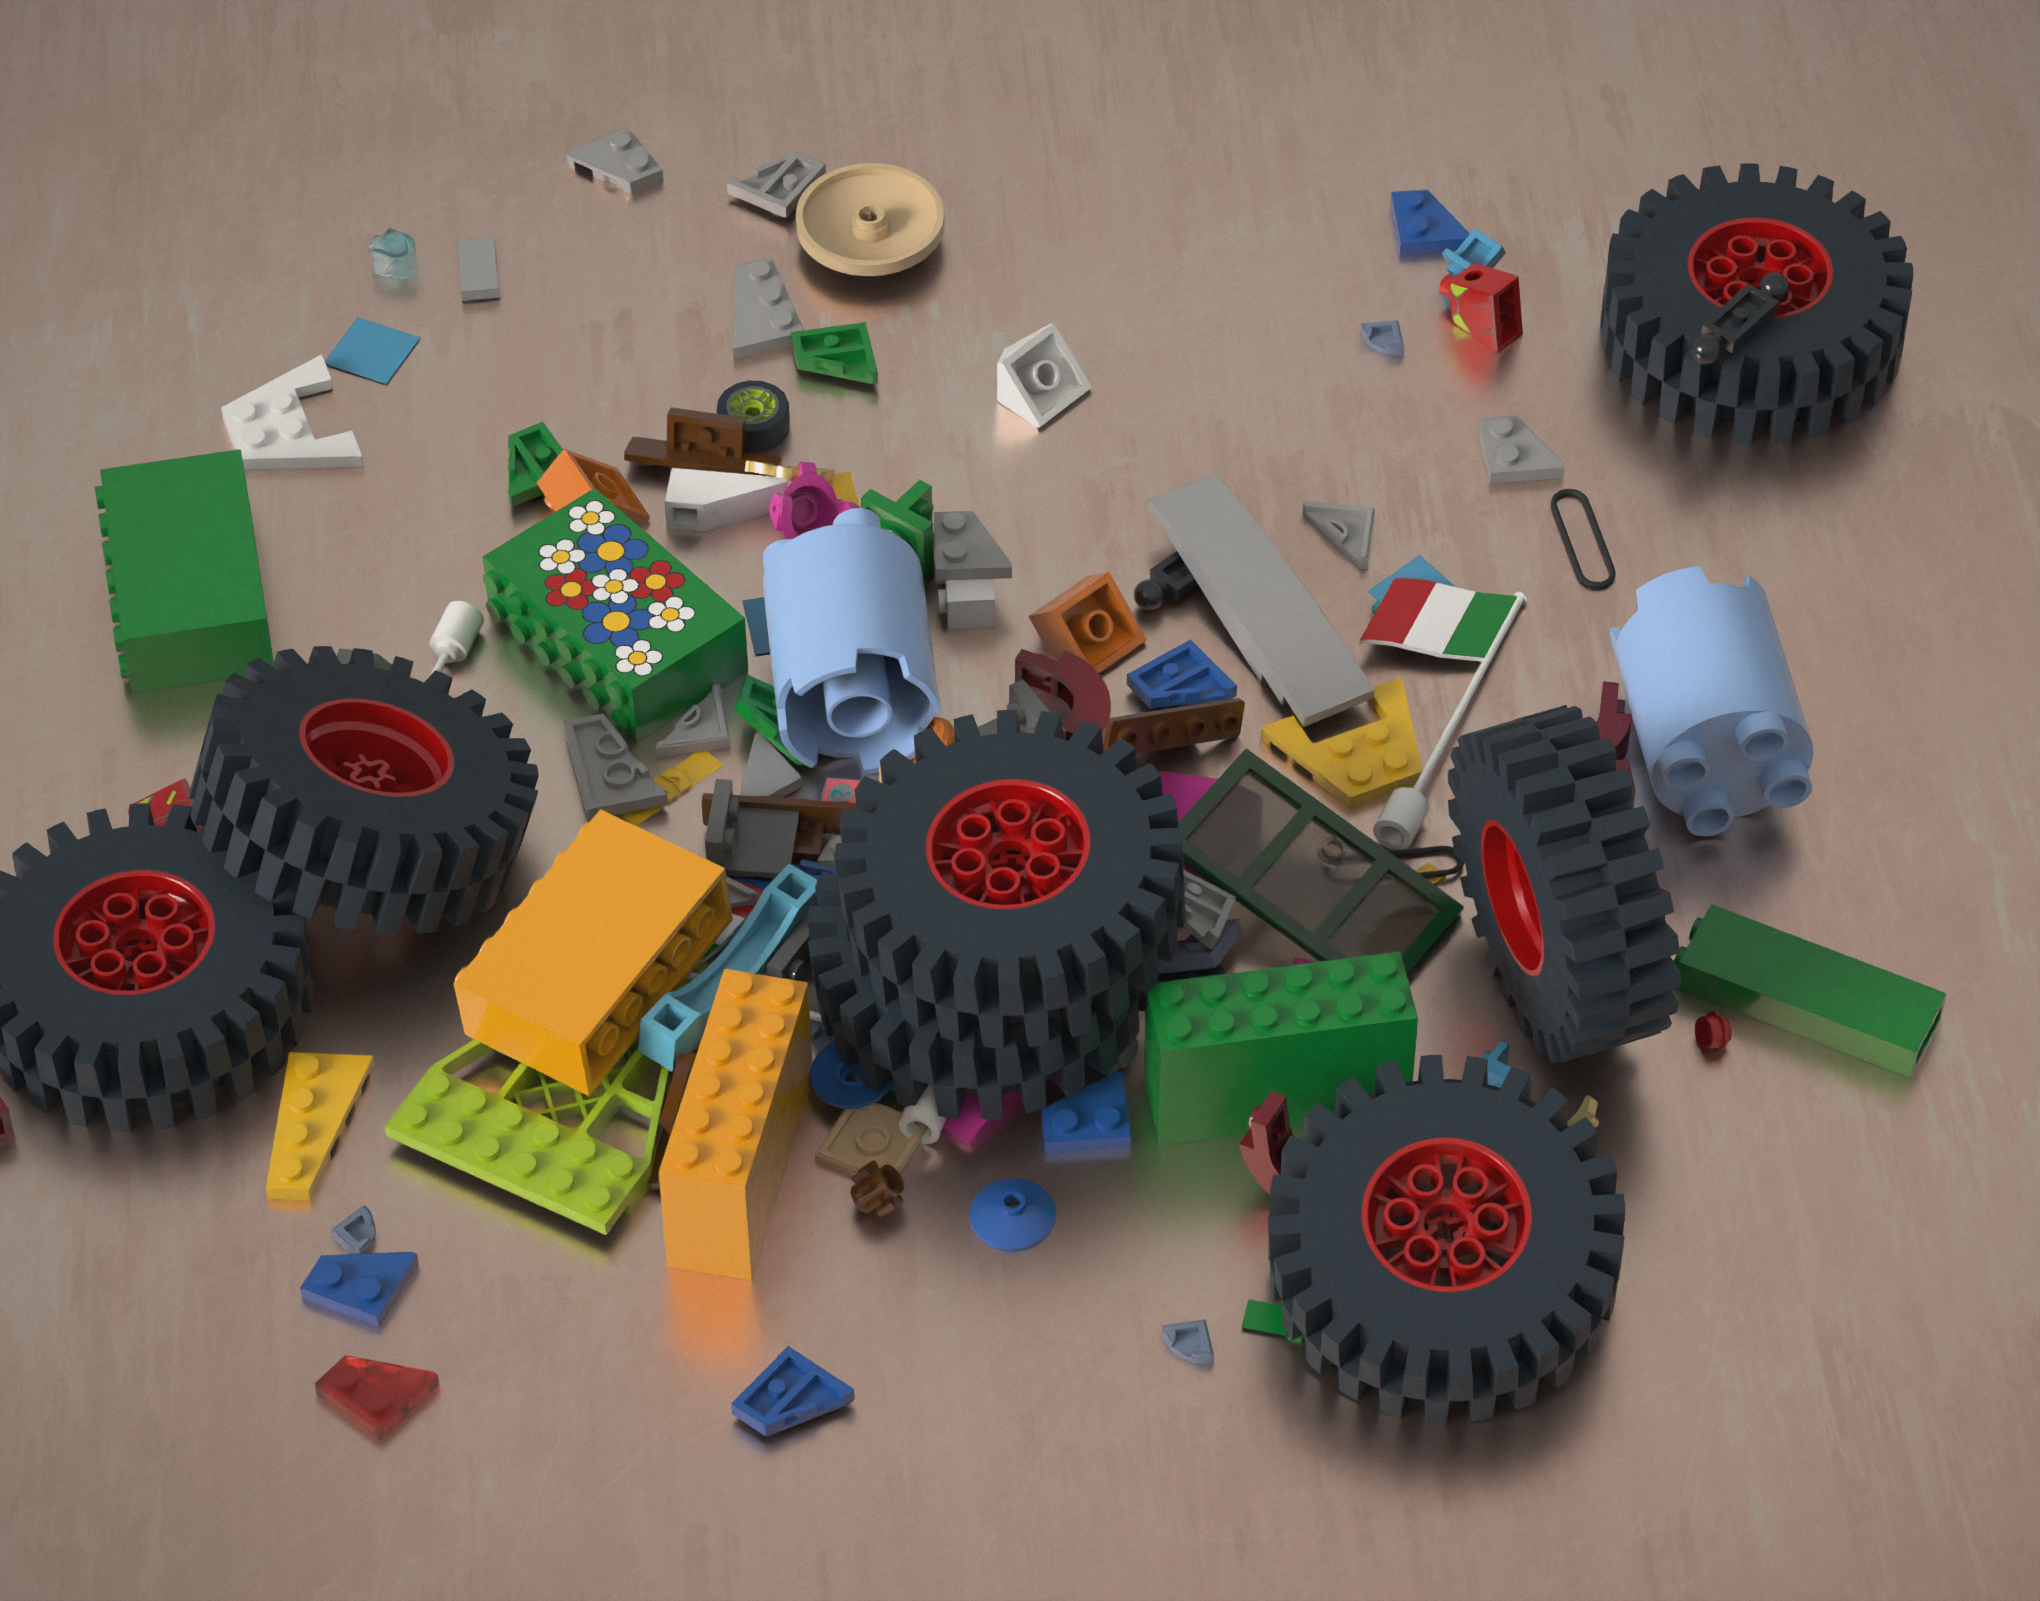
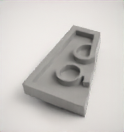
M772 257L736 265L733 360L792 346L791 332L802 331L804 328Z
M603 713L564 720V731L588 820H592L600 809L609 814L618 815L668 805L667 793L660 785L657 786L649 776V770L641 761L638 762L628 750L626 741Z

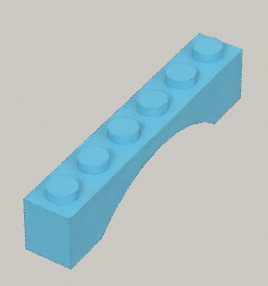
M789 863L764 889L748 918L720 955L690 983L676 991L665 993L640 1020L638 1051L673 1072L679 1054L691 1053L701 1042L724 969L764 975L767 971V964L808 913L809 906H818L815 889L817 879Z

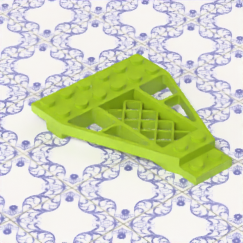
M704 962L693 972L701 974L709 964ZM685 978L676 990L687 985L692 980ZM473 1039L433 1064L386 1123L385 1132L387 1137L607 1235L623 1212L631 1214L650 1187L647 1182L652 1175L662 1125L659 1121L667 1098L672 1071L663 1066L661 1067L654 1101L633 1093L635 1087L655 1062L638 1051L639 1039H636L622 1056H625L627 1060L625 1066L611 1069L597 1086H603L605 1093L600 1097L583 1100L580 1091L562 1082L547 1084L545 1074L523 1063L518 1065L499 1091L492 1093L452 1076V1074L493 1049ZM538 1077L541 1086L530 1088ZM570 1093L575 1094L577 1102L558 1107L553 1106L551 1098ZM544 1099L547 1105V1109L537 1112L522 1107L523 1104ZM621 1106L651 1119L645 1151L642 1157L632 1156L597 1140ZM581 1116L583 1120L580 1126L574 1128L558 1123L559 1120Z

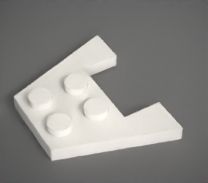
M322 354L221 407L222 417L234 450L241 449L244 470L364 467L363 457L353 431L315 440L301 406L299 397L333 389L332 379Z

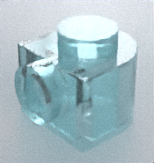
M388 228L383 236L375 235L369 246L373 273L396 280L408 278L417 270L414 239L410 235Z

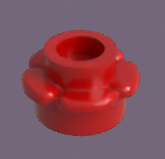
M1714 1010L1709 1011L1706 1016L1699 1017L1695 1023L1696 1041L1703 1050L1714 1049L1715 1052L1724 1050L1732 1037V1027L1729 1020Z

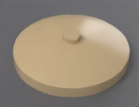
M884 163L853 164L837 168L822 175L806 188L796 208L797 235L805 251L817 262L832 270L858 276L887 275L903 271L918 264L936 249L943 236L945 225L944 205L934 186L911 170Z

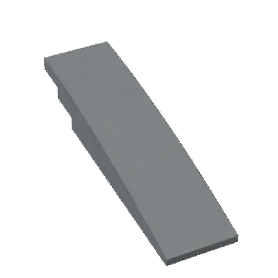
M1217 473L1148 499L1147 504L1260 683L1268 682L1282 705L1285 703L1290 705L1303 727L1373 699L1375 689L1336 630L1268 536Z

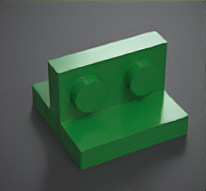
M919 479L896 502L872 489L868 490L861 497V508L876 513L881 522V529L894 533L913 548L920 560L925 586L934 577V506L932 504V486Z

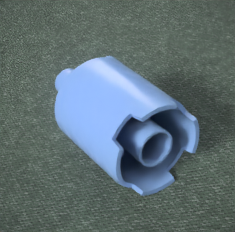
M854 508L842 512L835 518L833 525L808 531L794 539L779 540L770 544L763 552V593L779 733L785 748L795 759L810 768L817 764L818 753L843 758L859 757L865 775L879 773L880 760L893 749H896L909 760L914 759V735L924 731L935 714L941 713V704L922 568L913 548L894 533L881 529L878 515L864 508Z
M1700 566L1684 568L1664 574L1636 590L1638 611L1627 621L1621 631L1619 627H1611L1610 638L1656 797L1669 810L1684 816L1689 832L1697 836H1712L1728 829L1736 817L1757 812L1768 806L1776 808L1792 807L1807 799L1812 791L1808 770L1813 759V743L1772 611L1762 586L1749 575L1743 579L1744 588L1728 584H1709Z

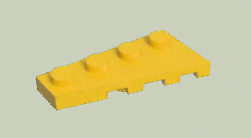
M289 1052L266 1183L267 1199L311 1200L331 1158L330 1151L336 1139L340 1140L346 1127L345 1120L352 1106H356L362 1094L361 1087L366 1077H370L375 1067L373 1055Z

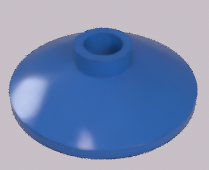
M835 1042L827 1045L817 1054L810 1070L812 1087L820 1099L832 1106L843 1109L862 1108L877 1102L887 1094L894 1082L892 1079L879 1092L868 1087L863 1082L860 1063L857 1062L847 1067L837 1055Z
M1018 1178L998 1180L982 1188L974 1197L969 1213L971 1227L977 1237L985 1244L1004 1251H1022L1035 1247L1050 1235L1056 1221L1055 1204L1048 1192L1036 1183Z

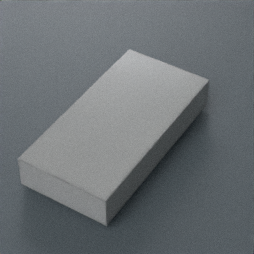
M494 237L457 240L462 301L500 298Z

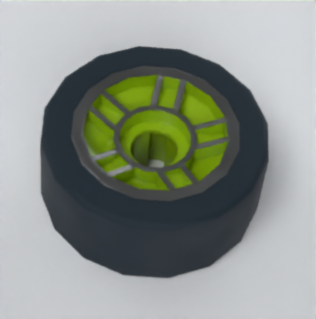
M751 380L736 383L726 389L718 399L717 414L746 418L745 451L759 452L773 448L782 442L789 432V402L785 393L773 384Z

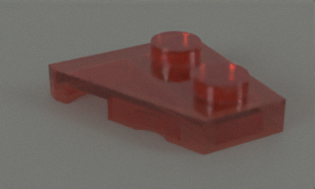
M345 1355L314 1384L317 1395L381 1440L439 1386V1378L433 1371Z

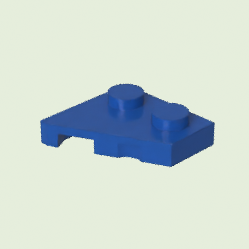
M1429 190L1391 192L1390 203L1400 254L1444 251L1446 248L1457 250L1470 233Z
M1191 639L1127 674V686L1150 709L1233 699L1237 696V685Z
M1115 1072L1085 1087L1078 1094L1070 1098L1065 1097L1042 1109L1045 1153L1131 1147L1123 1072Z
M389 1252L321 1255L300 1287L302 1299L379 1327L418 1266L417 1253Z
M787 1346L731 1403V1410L734 1416L767 1437L851 1404L855 1400V1395L852 1387Z

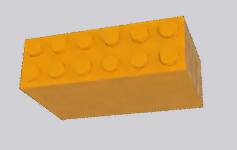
M600 809L590 822H586L580 828L577 838L567 850H563L557 855L553 866L545 876L534 882L523 902L508 913L504 924L496 934L485 940L474 960L468 966L463 967L457 974L453 984L465 1035L590 1096L639 1036L640 1020L665 993L675 991L732 922L733 917L725 868Z
M724 969L659 1169L667 1266L752 1281L811 1087L812 1044L807 982Z

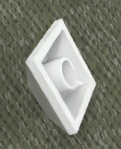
M1051 323L1005 348L998 361L997 401L1036 428L1044 425L1092 388L1055 323Z

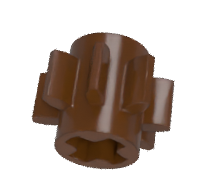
M873 1160L860 1168L859 1172L851 1177L855 1183L851 1187L852 1200L864 1213H871L876 1210L878 1216L882 1218L896 1209V1205L903 1201L900 1193L904 1190V1182L900 1173L891 1165H884L879 1168L876 1161Z

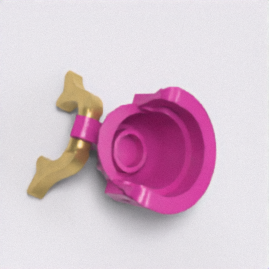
M749 460L745 462L744 471L786 478L787 481H791L785 487L783 493L774 492L768 508L775 530L784 534L786 539H794L808 531L833 525L835 518L842 512L859 508L853 502L837 499L833 487L828 482L834 479V469L816 468L815 463L802 461L799 462L798 466L788 465L787 467L768 462Z

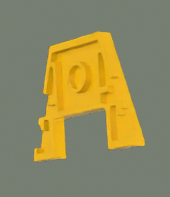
M1401 677L1373 687L1375 689L1374 696L1369 702L1381 720L1317 743L1310 741L1294 715L1261 727V739L1268 746L1276 745L1287 754L1289 762L1293 765L1297 763L1302 765L1313 774V780L1349 808L1390 794L1397 788L1412 786L1416 784L1422 773L1404 682Z

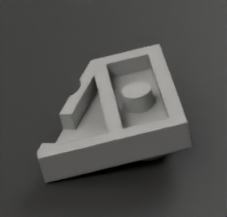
M628 127L566 152V163L570 167L576 168L579 164L592 169L593 177L604 182L614 183L616 187L629 193H634L663 181L662 168Z
M794 151L780 157L776 162L756 167L755 175L740 182L736 177L729 179L726 182L727 194L787 218L797 207L798 201L806 188L816 179L826 174V164Z
M1517 415L1479 418L1478 432L1490 484L1561 479L1564 477L1563 462Z
M973 511L934 512L936 580L1012 578L1011 561Z
M1184 870L1186 909L1184 927L1207 948L1213 950L1236 897Z

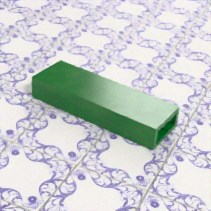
M1713 904L1710 905L1703 919L1696 918L1689 934L1690 943L1688 947L1681 946L1679 948L1680 953L1676 954L1674 963L1681 972V986L1677 989L1910 1079L1941 1021L1947 994Z

